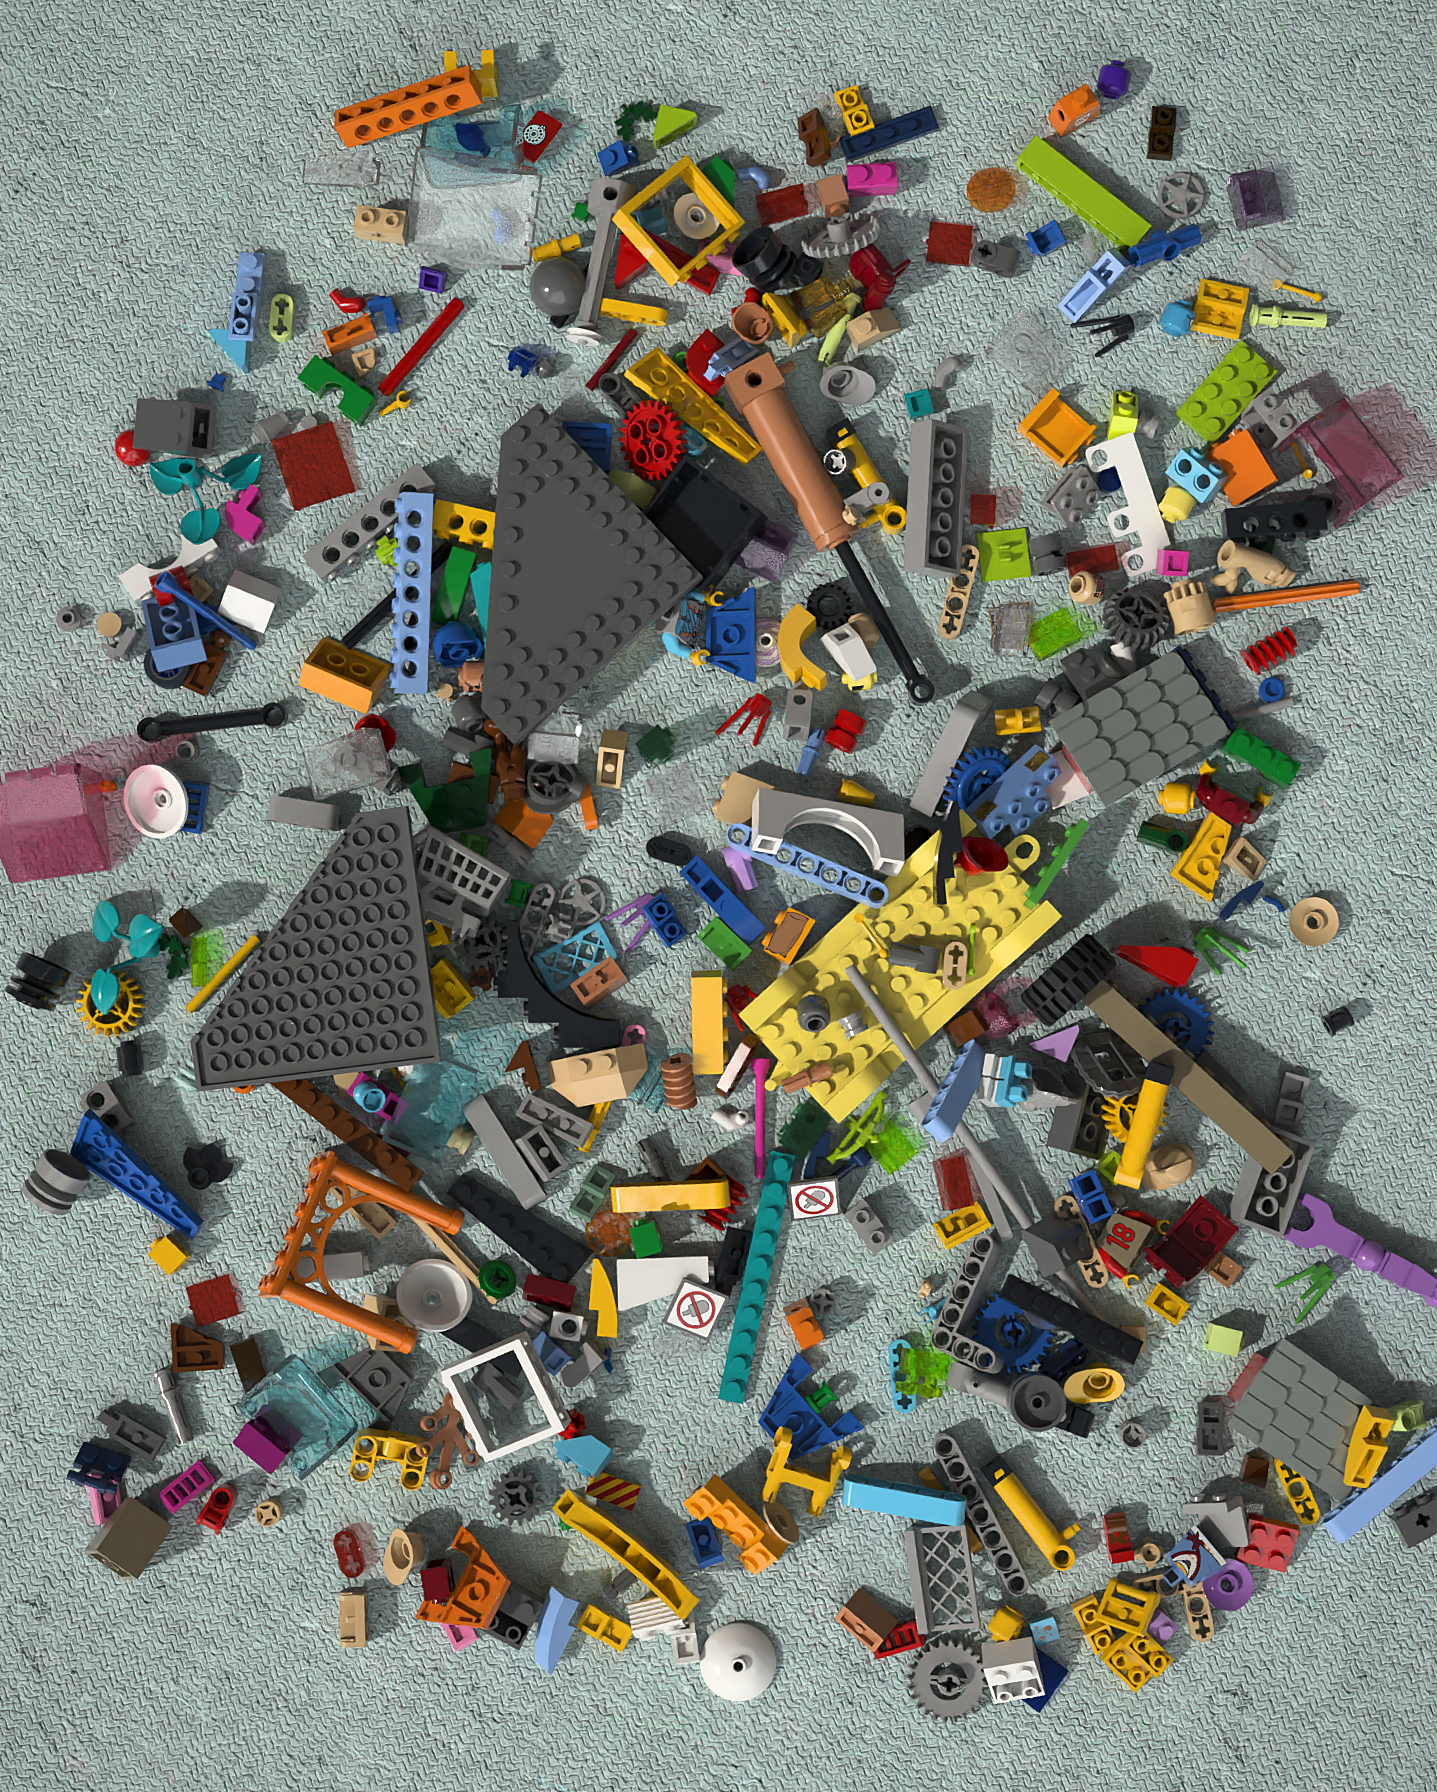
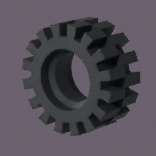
M826 582L825 585L820 584L811 591L806 607L807 611L816 617V626L818 628L821 626L824 630L828 628L833 630L838 626H842L849 618L852 601H850V595L846 593L844 587L840 588L839 584L835 583V585H832L831 582ZM826 597L834 598L839 605L838 611L833 615L823 614L819 608L822 599Z

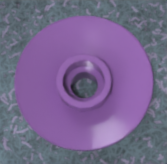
M1224 1558L1227 1562L1226 1568L1202 1581V1588L1205 1597L1214 1607L1225 1611H1234L1243 1607L1250 1600L1253 1592V1579L1244 1564L1235 1559ZM1224 1579H1227L1230 1583L1227 1589L1222 1587Z

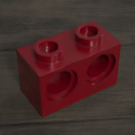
M451 1557L426 1561L420 1570L424 1601L432 1600V1604L444 1603L447 1601V1598L451 1597L455 1589Z

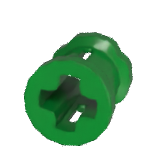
M511 879L512 887L509 897L505 899L504 903L525 909L526 904L524 903L528 890L532 889V885Z
M825 1381L821 1383L822 1386L814 1393L805 1396L807 1402L818 1415L821 1413V1409L832 1400H838Z

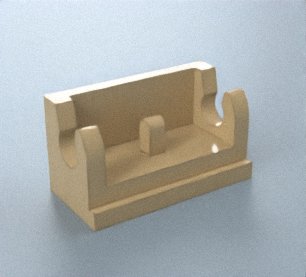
M368 1590L340 1591V1645L345 1648L366 1647L369 1643Z

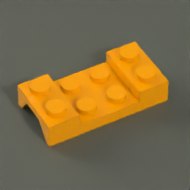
M713 1474L700 1489L697 1490L695 1488L682 1503L688 1509V1512L699 1521L708 1516L712 1523L721 1529L734 1545L742 1549L737 1558L754 1575L777 1561L789 1546L716 1474Z

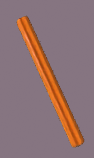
M1348 581L1216 598L1212 601V608L1215 613L1350 596L1357 595L1360 587L1358 581Z

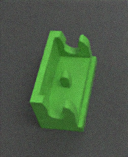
M717 916L697 937L732 971L752 953V950Z

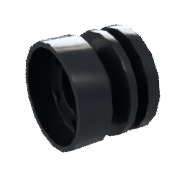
M764 226L755 229L743 238L733 253L732 263L744 277L749 279V282L755 286L759 293L765 294L766 292L773 293L788 282L797 268L798 258L793 251H790L786 244L782 243L780 237L770 227Z
M22 951L16 967L25 974L23 977L11 975L10 980L19 984V987L6 985L4 991L25 1005L35 1009L54 1012L56 1005L48 1001L47 998L59 1000L61 996L51 989L53 985L65 987L72 972L48 960Z

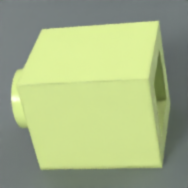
M1209 1322L1203 1347L1237 1357L1238 1352L1243 1350L1245 1338L1242 1337L1243 1332L1238 1329Z

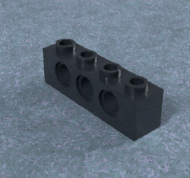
M1325 500L1227 508L1221 513L1223 544L1228 540L1242 545H1246V542L1256 541V544H1267L1272 539H1281V542L1295 541L1296 537H1306V540H1315L1321 538V535L1328 530ZM1299 517L1303 519L1305 526H1296L1294 518ZM1274 519L1278 521L1280 529L1271 528L1269 520ZM1244 522L1253 523L1255 531H1247L1244 528Z

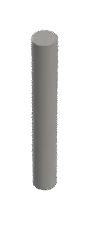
M1292 697L1231 713L1235 721L1234 723L1293 707L1294 701Z

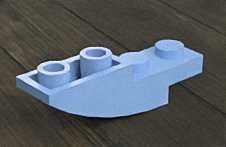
M239 252L236 288L232 295L228 331L229 340L254 341L264 295V253Z

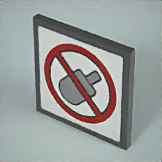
M837 1176L787 1182L791 1221L841 1215Z
M683 1277L662 1323L709 1341L729 1299V1295Z

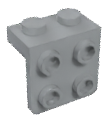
M1204 1493L1190 1496L1191 1500L1182 1504L1184 1514H1198L1201 1531L1215 1548L1246 1547L1251 1543L1241 1494L1228 1495V1493H1217L1213 1496H1206Z

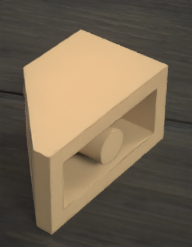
M886 307L868 311L847 322L846 333L856 351L859 352L901 328L890 308Z
M603 729L599 746L596 786L620 789L628 732Z

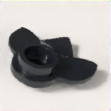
M217 1142L206 1145L200 1152L192 1147H188L184 1153L183 1164L189 1171L188 1182L197 1190L208 1188L212 1182H223L232 1172L233 1164L221 1161L222 1152ZM200 1172L205 1174L203 1182L197 1179V1175Z

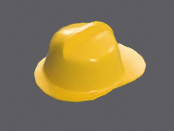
M1095 1362L1088 1365L1084 1370L1070 1375L1064 1383L1063 1390L1069 1401L1085 1404L1112 1401L1121 1395L1125 1384L1119 1372L1113 1370L1105 1363Z

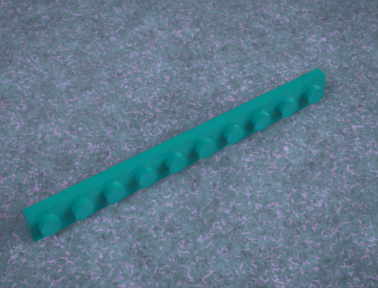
M770 1151L718 1399L739 1404H743L788 1193L787 1182H790L795 1155Z

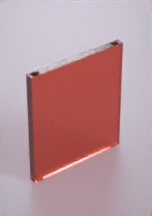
M327 421L324 424L278 439L275 438L271 441L294 511H300L301 509L349 493L352 494L356 491L332 421Z

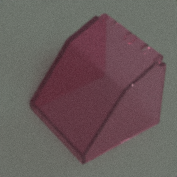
M1342 398L1302 423L1277 450V453L1281 455L1302 438H1305L1355 503V506L1333 525L1336 529L1407 477L1404 470L1348 398Z
M81 763L56 765L57 776H53L51 766L30 769L31 779H28L27 770L5 772L6 783H2L0 773V859L11 884L112 871L103 795L98 788L101 782L99 772Z

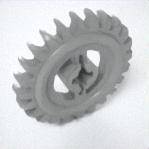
M852 213L850 214L849 221L843 215L838 218L832 217L827 225L825 221H822L823 229H819L817 225H814L815 233H812L810 229L807 230V234L803 233L801 248L806 255L814 258H833L834 256L840 257L844 254H851L853 251L856 252L860 248L867 247L868 244L877 239L881 231L879 220L874 215L870 218L868 213L865 220L861 213H859V218L856 221Z
M942 1638L939 1639L938 1646H935L930 1641V1650L921 1647L922 1657L918 1655L913 1656L917 1664L908 1665L909 1669L914 1672L906 1675L908 1680L913 1681L907 1685V1690L915 1691L910 1695V1700L919 1699L915 1705L916 1709L925 1707L923 1711L924 1717L933 1712L932 1719L934 1722L941 1715L944 1724L947 1723L949 1716L957 1724V1716L959 1714L966 1721V1711L968 1710L975 1715L976 1711L973 1705L983 1707L979 1697H988L987 1693L982 1690L984 1687H989L988 1682L982 1680L986 1677L984 1670H981L983 1668V1661L977 1662L981 1654L976 1652L971 1655L972 1645L963 1649L964 1643L962 1640L956 1646L954 1645L953 1638L948 1640L947 1645L944 1644ZM952 1662L958 1664L964 1670L966 1677L958 1676L957 1672L949 1667L941 1669L937 1674H931V1672L941 1663ZM947 1677H951L953 1682H950L949 1686L946 1687L944 1682L947 1681ZM930 1684L937 1685L940 1692L947 1696L956 1694L960 1687L965 1688L960 1695L945 1699L938 1697L932 1691Z

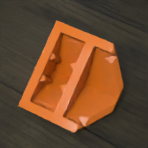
M524 800L506 802L493 820L532 849H535L553 823L550 814L533 812L528 808Z

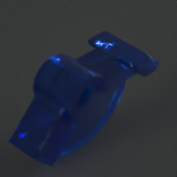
M457 122L455 131L461 146L469 151H479L484 157H487L490 153V147L483 137V130L475 123L468 125Z

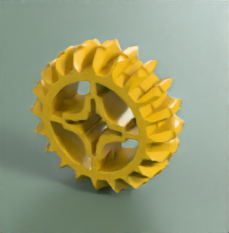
M117 970L112 972L118 977L120 991L114 1004L116 1009L111 1008L108 1015L114 1013L122 1018L116 1023L106 1024L102 1022V1018L108 1015L101 1013L98 1008L95 1011L96 1014L94 1013L91 981H84L85 986L88 987L87 990L81 988L78 990L80 994H84L83 999H76L77 1003H83V1007L77 1008V1013L85 1012L80 1021L86 1022L90 1020L86 1028L91 1030L95 1027V1034L100 1035L103 1030L105 1037H110L112 1031L115 1036H120L121 1029L128 1033L130 1032L128 1023L132 1026H137L138 1024L133 1019L134 1016L138 1018L143 1016L142 1013L137 1012V1009L145 1008V1004L138 1003V999H143L145 996L144 994H136L141 986L139 984L132 986L135 978L129 977L126 979V972H121L119 975ZM125 992H127L129 998L128 1010L122 1004V1000L126 996Z
M1140 1093L1134 1094L1129 1101H1124L1128 1096L1121 1099L1114 1096L1105 1097L1109 1101L1108 1105L1104 1104L1101 1106L1102 1109L1107 1111V1113L1102 1115V1119L1108 1121L1104 1126L1106 1129L1111 1130L1110 1134L1113 1137H1118V1140L1123 1143L1126 1142L1134 1116L1133 1111L1128 1109V1107L1136 1108ZM1164 1102V1106L1155 1133L1157 1135L1161 1134L1160 1130L1158 1129L1160 1125L1167 1126L1166 1123L1162 1121L1163 1117L1169 1116V1113L1164 1111V1109L1169 1106L1167 1102ZM1120 1108L1123 1111V1124L1121 1123L1119 1116Z

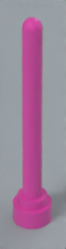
M752 1058L751 1068L753 1073L756 1074L754 1174L757 1179H762L765 1174V1080L768 1069H771V1058Z

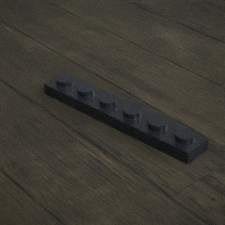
M1008 1274L998 1297L1130 1365L1135 1364L1144 1342L1013 1274Z

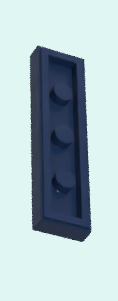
M930 105L876 124L874 129L851 137L850 134L839 138V143L845 159L849 163L939 131V126Z

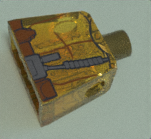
M824 277L793 292L790 296L808 331L820 339L847 314L848 310L842 299L852 293L853 290L845 279L834 286Z

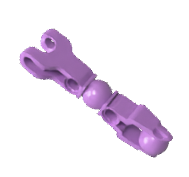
M1300 1193L1298 1203L1309 1211L1311 1216L1310 1225L1301 1231L1292 1227H1286L1283 1235L1284 1239L1300 1248H1314L1318 1245L1325 1246L1341 1256L1353 1260L1360 1269L1372 1271L1401 1288L1420 1294L1425 1303L1437 1308V1276H1431L1421 1267L1388 1250H1384L1377 1241L1365 1239L1338 1224L1333 1219L1332 1211L1327 1203L1309 1194Z

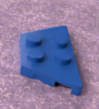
M750 587L741 595L726 600L721 606H716L706 611V650L710 653V656H706V661L748 682L757 684L756 588Z

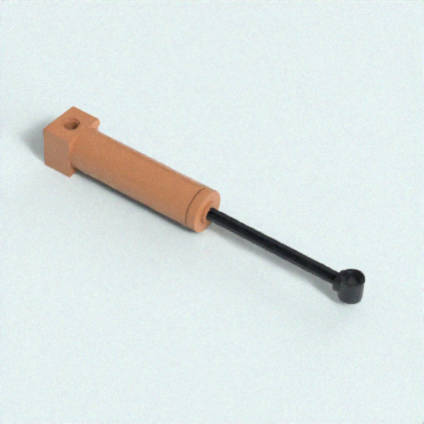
M767 352L725 374L724 388L739 416L746 417L818 552L823 553L829 550H836L907 681L904 685L908 690L909 700L916 706H925L934 696V686L931 681L926 679L924 674H919L848 542L851 541L852 537L860 529L857 524H848L844 520L842 512L846 510L844 500L829 472L825 469L821 457L784 391L785 381L782 376L794 370L795 365L790 360L777 367L770 353ZM924 687L928 692V696L926 698L917 697L915 695V688Z

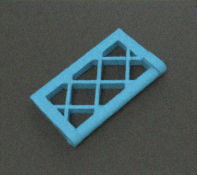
M599 920L574 933L568 940L563 939L561 944L556 943L532 955L553 994L570 986L571 983L602 962H594L599 947L606 949L608 955H611L614 961L619 960ZM596 930L599 936L597 944L583 940L585 935ZM575 940L579 941L575 956L561 952L562 947ZM582 942L596 946L592 961L577 957ZM556 952L557 955L553 967L546 966L542 958ZM560 954L574 958L570 973L556 969ZM576 959L591 963L589 968L577 974H572ZM554 971L569 975L568 979L557 985L552 977Z

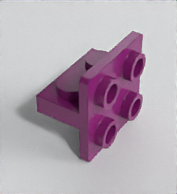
M263 1404L253 1418L243 1426L233 1444L267 1473L272 1474L303 1437V1434L268 1404Z

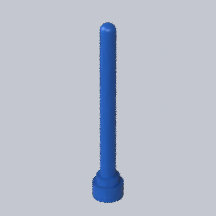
M164 571L158 577L154 587L162 593L174 594L249 650L256 648L257 644L254 640L178 586L175 576L171 573Z

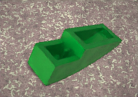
M455 546L452 547L431 621L442 625L451 621L458 622L471 585L470 574L474 571L478 560L476 553Z

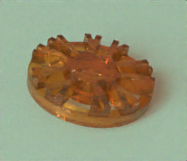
M602 1210L596 1213L591 1223H587L585 1229L586 1242L590 1249L600 1256H617L623 1253L631 1242L629 1232L631 1224L620 1212ZM603 1214H610L609 1223L603 1221ZM615 1215L619 1216L616 1225L612 1224ZM596 1218L603 1224L601 1227L594 1222ZM624 1221L628 1229L621 1231L618 1229V1224ZM590 1226L596 1227L599 1230L598 1234L589 1235ZM619 1233L628 1234V1239L618 1237ZM599 1236L600 1241L592 1244L590 1240ZM616 1240H621L625 1243L620 1250L615 1245ZM601 1242L606 1244L604 1252L596 1249ZM613 1243V1253L609 1252L608 1244Z

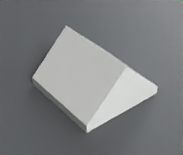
M235 569L217 614L264 634L282 588Z

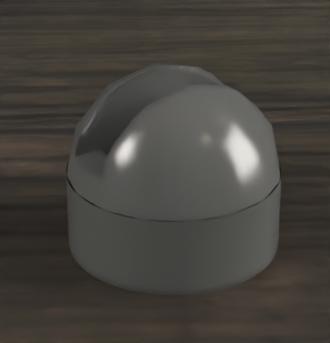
M543 357L540 358L535 367L537 375L543 379L551 377L557 370Z

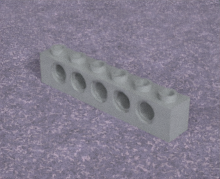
M418 462L302 556L324 584L327 581L333 582L341 575L340 571L347 565L349 567L359 561V555L365 550L370 551L378 545L376 542L381 537L394 532V525L398 523L399 513L389 515L385 511L389 505H395V499L399 498L400 493L406 492L409 489H415L417 493L433 494V500L435 499L436 493L439 491L437 485ZM409 512L407 519L412 518L415 513ZM371 520L379 522L378 527L374 530L366 528ZM351 536H358L359 542L356 545L349 546L347 544ZM331 552H340V557L337 561L331 562L328 560Z

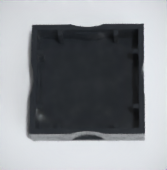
M686 454L666 479L656 498L642 511L703 576V580L694 588L707 598L768 519L762 511L738 493L729 489Z

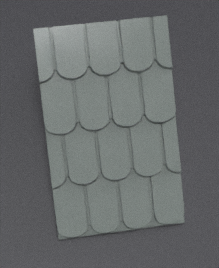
M1176 650L1049 721L1063 743V756L1088 794L1094 791L1104 807H1107L1231 733Z
M1281 1337L1268 1358L1257 1353L1253 1354L1227 1395L1236 1400L1238 1404L1225 1424L1343 1503L1353 1487L1345 1485L1344 1474L1348 1449L1358 1417L1364 1405L1382 1407Z

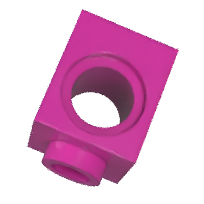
M1158 549L1156 574L1187 576L1189 551Z

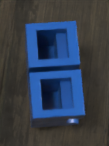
M1094 1169L1068 1179L1086 1222L1089 1221L1092 1224L1114 1214L1105 1193L1101 1192L1103 1188Z

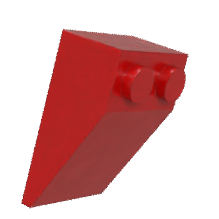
M1118 945L1110 951L1175 988L1186 985L1199 959L1194 957L1195 953L1184 946L1178 948Z

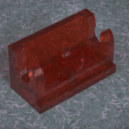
M803 183L755 195V207L761 227L809 214Z
M964 1156L932 1161L943 1211L974 1206Z

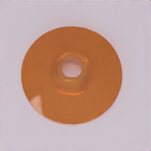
M999 168L980 170L971 177L967 184L966 193L968 201L975 209L981 212L994 213L1003 210L1012 202L1015 196L1014 180L1009 173Z

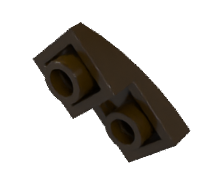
M1152 106L1146 159L1171 161L1177 108Z
M254 1337L229 1345L246 1397L271 1389Z

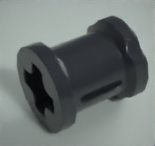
M1345 1006L1340 1007L1339 1011L1328 1017L1326 1015L1321 1017L1322 1024L1331 1037L1335 1036L1337 1031L1355 1024L1352 1015Z

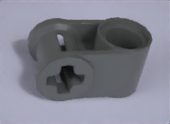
M983 240L976 244L971 255V261L979 269L995 273L1001 277L1013 278L1021 252L1013 247L1002 246ZM982 251L986 252V258L981 257Z
M605 373L599 379L601 396L622 419L628 418L627 411L633 410L634 404H640L641 398L615 373ZM608 381H612L617 387L613 391H607L603 385Z

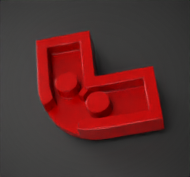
M706 328L687 350L685 356L689 371L687 373L688 376L712 398L724 384L725 377L720 374L710 382L704 376V373L709 368L710 364L708 362L713 354L723 348L725 344Z

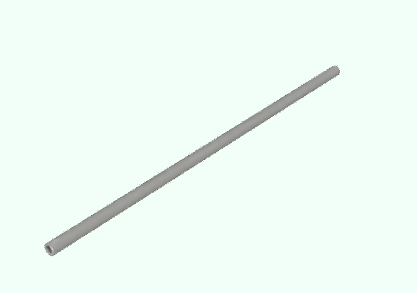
M855 964L850 965L844 972L934 1099L940 1086ZM961 1118L955 1129L956 1133L1023 1229H1026L1035 1224ZM1065 1268L1056 1272L1055 1275L1078 1308L1101 1319L1069 1271Z

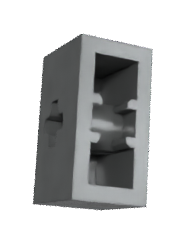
M1433 1493L1421 1494L1415 1499V1503L1409 1506L1402 1505L1397 1507L1393 1511L1394 1514L1388 1517L1401 1542L1409 1549L1437 1534V1495ZM1419 1513L1423 1515L1421 1523L1417 1522Z

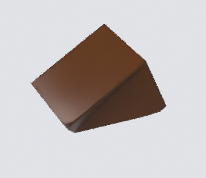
M183 907L168 919L172 926L186 939H191L203 927L191 912Z
M1244 1454L1238 1479L1266 1488L1270 1461Z

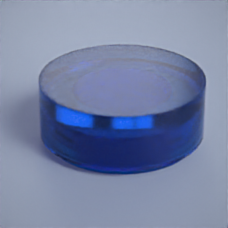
M1107 468L1098 475L1097 485L1101 491L1114 493L1121 487L1122 484L1116 468Z

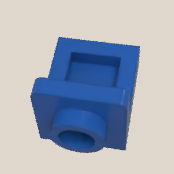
M618 140L597 153L603 172L608 177L613 176L628 166L637 167L640 165L638 150L631 142Z
M1055 219L1035 232L1029 231L1025 234L1028 239L1026 245L1030 252L1041 257L1046 256L1068 242L1058 221Z
M376 296L372 301L367 302L371 313L384 311L386 325L390 334L400 332L398 324H402L401 313L399 309H395L391 297Z

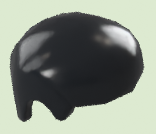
M917 824L904 830V856L906 860L932 836L927 827Z

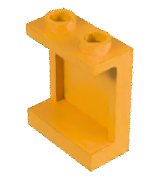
M1052 387L1020 423L1018 431L1058 466L1063 468L1066 463L1071 465L1080 455L1077 451L1082 445L1087 447L1096 437L1094 431L1097 426L1094 423L1089 425L1058 398L1060 393Z

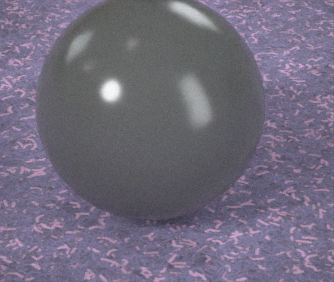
M563 257L547 259L540 263L531 275L529 283L531 298L536 307L546 315H572L580 309L582 296L585 291L586 275L582 268L570 259Z

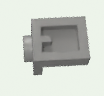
M127 627L125 632L122 631L116 640V648L102 642L101 647L107 650L105 655L118 662L121 658L128 662L142 636Z

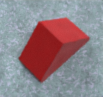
M621 234L614 279L615 289L619 290L648 270L645 259L624 248L628 238L625 234Z

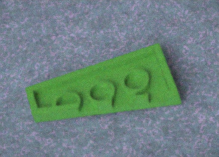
M1081 818L1077 824L1073 822L1064 833L1066 838L1062 844L1058 843L1050 854L1053 856L1049 864L1045 862L1037 875L1040 876V879L1036 885L1031 883L1026 890L1024 896L1027 899L1023 904L1024 906L1032 910L1038 904L1090 825L1088 822Z

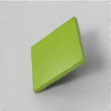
M1025 528L976 534L982 583L1031 577Z

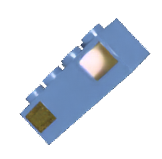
M1035 744L964 811L977 824L975 828L990 840L1008 825L1014 836L1018 837L1052 805L1045 788L1062 773V770L1054 756Z

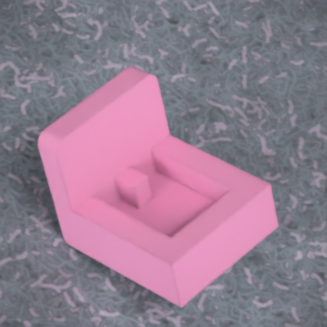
M439 1623L445 1629L454 1650L457 1652L480 1639L474 1627Z

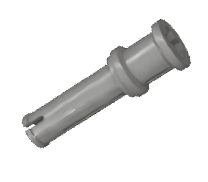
M169 1366L151 1373L150 1376L155 1380L159 1391L157 1396L164 1402L177 1443L180 1445L194 1438L178 1396L180 1388L176 1386L171 1373L173 1368Z

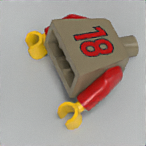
M1124 1210L1120 1214H1112L1109 1221L1101 1219L1090 1225L1091 1229L1100 1234L1096 1243L1100 1246L1099 1255L1106 1269L1118 1279H1122L1123 1284L1129 1289H1132L1127 1283L1130 1277H1134L1139 1281V1278L1132 1271L1143 1254V1249L1149 1244L1155 1232L1166 1234V1232L1160 1229L1161 1223L1170 1225L1168 1220L1157 1219V1217L1142 1210Z

